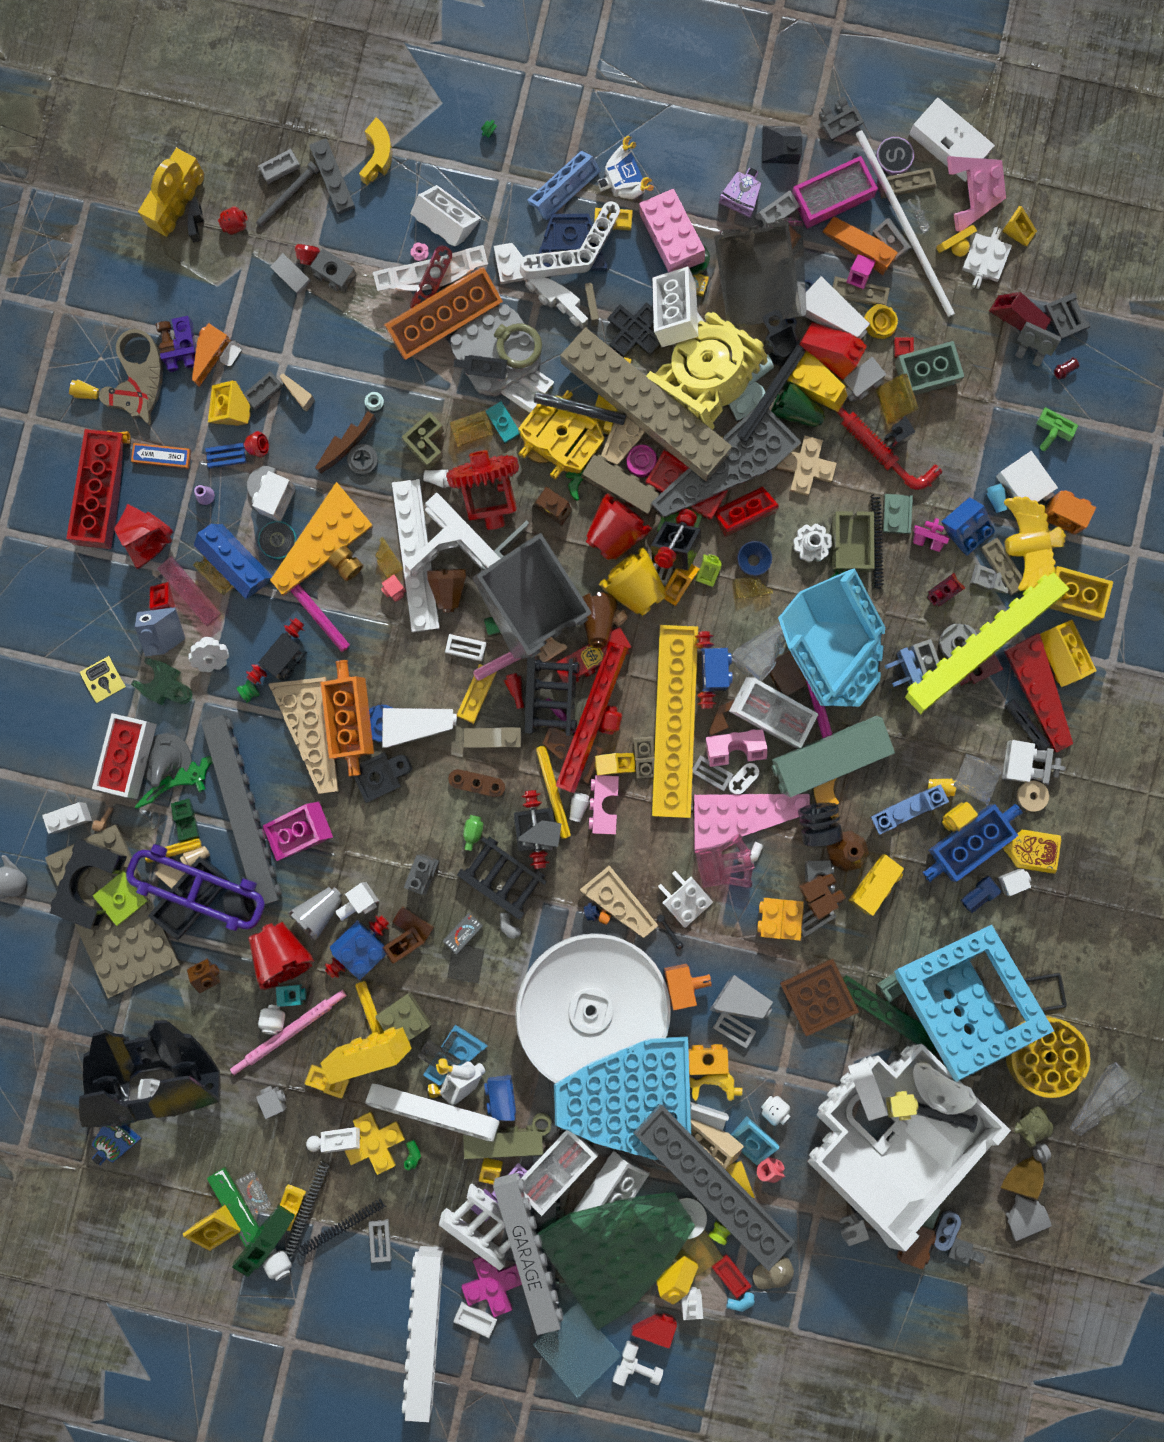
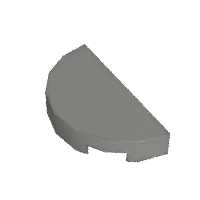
M269 466L259 467L249 475L247 490L252 498L261 488L260 481L262 477L267 475L268 471L275 474V468Z

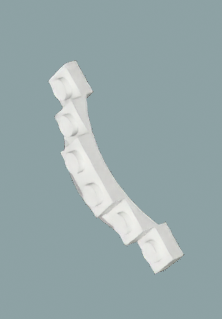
M481 245L452 253V260L439 287L461 279L476 267L488 265L484 246ZM448 255L441 256L440 261L438 262L437 260H435L434 263L439 264L441 267H443L444 264H442L441 261L443 258H447ZM431 259L373 272L377 291L387 289L416 291ZM433 267L430 270L431 277L437 278L440 275L438 267ZM428 284L422 288V290L432 289L431 285Z

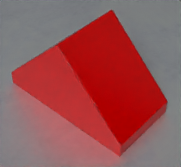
M169 582L150 587V610L175 607Z

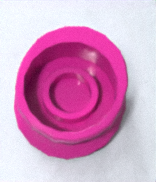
M647 445L633 447L627 456L626 464L628 470L636 477L648 476L657 463V454Z

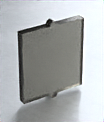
M467 945L458 954L452 951L447 978L461 980L462 983L465 981L479 983L485 949L473 948Z

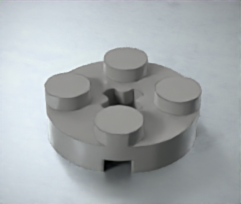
M953 624L947 627L942 632L938 641L942 654L949 659L952 656L951 652L956 648L955 638L958 640L962 639L963 642L961 644L964 646L967 644L965 641L972 634L977 636V633L966 624Z

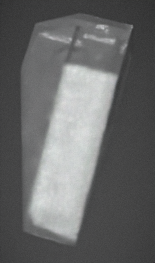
M780 622L734 651L732 663L743 674L762 682L777 663L775 661L777 655L782 654L785 650L783 645L786 640Z
M1117 1062L1109 1065L1098 1079L1070 1129L1081 1136L1101 1122L1100 1118L1103 1116H1112L1116 1113L1115 1109L1120 1105L1124 1104L1126 1107L1132 1103L1145 1089Z

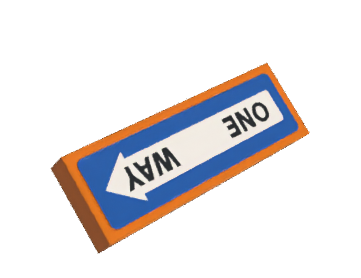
M133 443L131 462L189 469L191 450L187 448Z

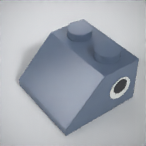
M176 607L137 612L135 629L145 656L165 654L185 640Z

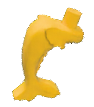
M729 1073L708 1074L697 1080L689 1076L690 1087L693 1088L692 1097L695 1101L699 1096L700 1086L703 1084L718 1085L726 1092L729 1101L734 1100V1096H742V1088H734V1077Z

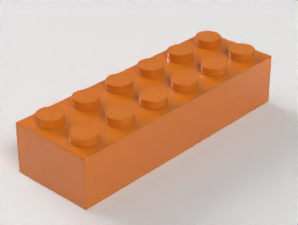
M480 267L384 324V327L402 358L406 360L503 301L485 268Z

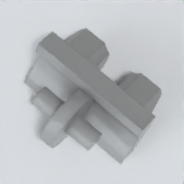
M1048 748L1047 751H1037L1035 761L1044 762L1045 770L1034 768L1032 779L1049 785L1051 770H1054L1053 777L1059 778L1060 771H1066V767L1060 766V758H1055V765H1052L1054 749Z

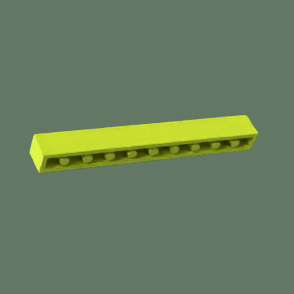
M1054 572L1049 576L1046 574L1037 581L1038 585L1035 588L1030 586L1023 593L1024 597L1020 600L1018 598L1013 600L1008 605L1010 608L1006 612L1001 610L994 617L996 620L991 624L989 622L984 624L979 629L981 632L977 636L972 634L965 641L966 645L962 648L960 646L956 647L951 652L952 656L948 660L943 658L937 663V669L933 672L931 670L927 671L921 677L923 680L919 684L914 682L909 686L905 698L920 714L925 712L1061 599L1069 590L1063 581Z

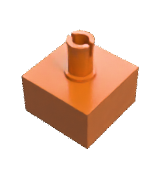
M687 964L664 968L673 1010L697 1006L695 990L712 987L711 981H708L711 980L709 974L692 978Z

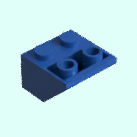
M970 497L941 521L947 535L965 555H969L995 532L985 506Z

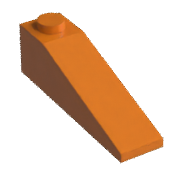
M833 217L823 230L824 234L856 257L859 254L876 261L873 269L881 275H884L898 252L879 239L836 217Z

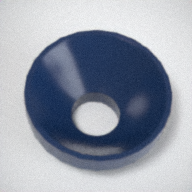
M748 542L739 550L737 557L738 565L745 574L759 576L770 568L772 553L768 546L762 542ZM751 555L757 556L759 559L758 565H750L748 558Z

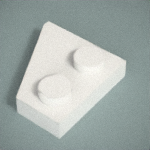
M513 243L494 246L500 284L525 280L520 274V264L523 256Z

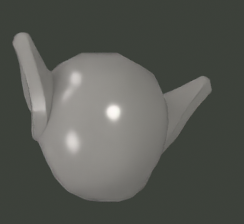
M2 855L4 866L0 868V899L9 896H19L25 890L27 878L6 855Z

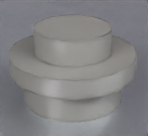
M1040 1143L1034 1146L1033 1155L1035 1159L1042 1164L1047 1163L1051 1158L1048 1146L1045 1144L1041 1145Z

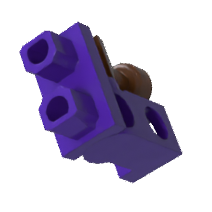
M183 316L171 319L176 338L171 340L169 334L172 330L171 322L161 321L156 323V330L158 333H161L162 343L159 345L160 357L168 371H178V362L183 360L186 368H193L197 346L194 338L193 322L190 317Z

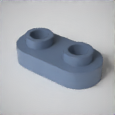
M953 1211L942 1213L935 1228L936 1240L934 1245L942 1251L952 1247L961 1226L960 1217ZM951 1217L952 1222L948 1224L946 1221ZM940 1236H945L943 1242H939Z

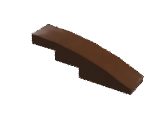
M367 411L358 427L351 423L342 439L337 436L333 437L315 467L320 474L337 464L364 438L376 421L374 414Z

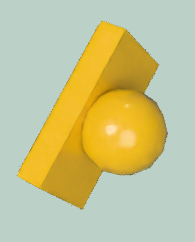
M971 225L937 245V251L940 253L951 247L952 253L955 256H965L970 249V244L965 238L977 231L975 226Z

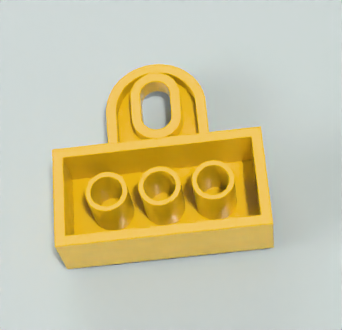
M176 147L170 159L164 160L157 168L152 179L151 190L138 210V213L148 227L166 237L175 229L177 219L184 214L186 204L192 200L195 189L204 180V172L197 159Z

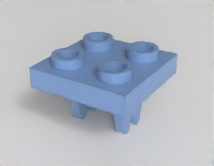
M908 648L898 651L896 654L899 660L885 665V668L888 669L901 664L906 678L892 683L893 687L907 681L910 686L914 682L919 684L923 674L920 668L916 669L914 661H916L913 651H909Z

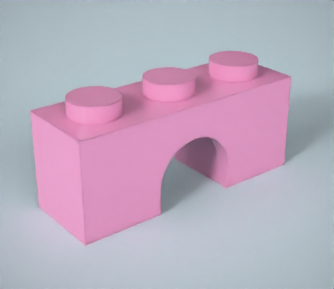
M763 729L706 737L709 766L729 764V753L734 750L743 751L748 761L767 759V745Z
M595 775V779H591V791H594V799L590 798V810H593V818H589V829H592V833L616 834L617 815L605 813L602 809V801L608 796H618L619 776Z

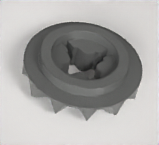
M356 445L348 453V465L356 474L365 475L372 472L377 466L378 457L376 451L369 445ZM362 452L365 458H368V460L365 461L364 467L362 466L360 461H357L358 459H361Z

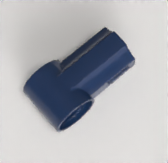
M986 876L976 884V888L960 901L970 913H973L984 903L997 897L1001 890L990 876Z

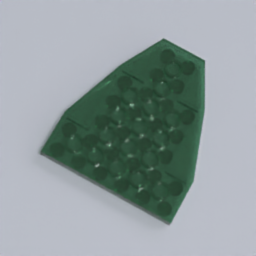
M675 1192L630 1197L573 1212L536 1235H540L542 1248L596 1329L599 1330L630 1311L673 1262L696 1226Z

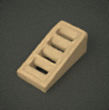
M281 374L280 378L284 385L307 412L315 402L314 397L285 374Z

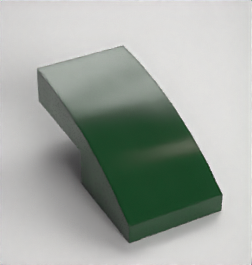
M188 798L171 803L173 821L176 823L179 842L200 838L191 800Z

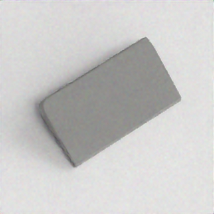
M887 218L873 230L880 241L898 252L895 260L913 248L890 218Z

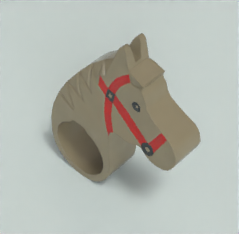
M130 329L122 333L116 343L117 356L129 379L126 382L120 383L116 388H102L99 392V399L108 408L126 410L134 419L143 418L148 425H151V411L158 401L163 382V361L155 341L146 332L139 329ZM133 338H145L150 343V353L146 358L147 360L142 364L131 363L125 359V346Z

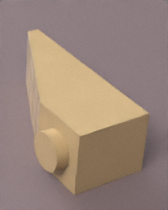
M691 1118V1135L726 1170L738 1159L744 1146L729 1133Z

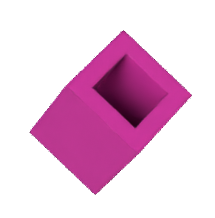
M858 254L846 283L864 289L876 261Z

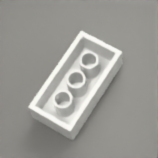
M689 267L653 277L654 333L662 347L698 337L696 282Z

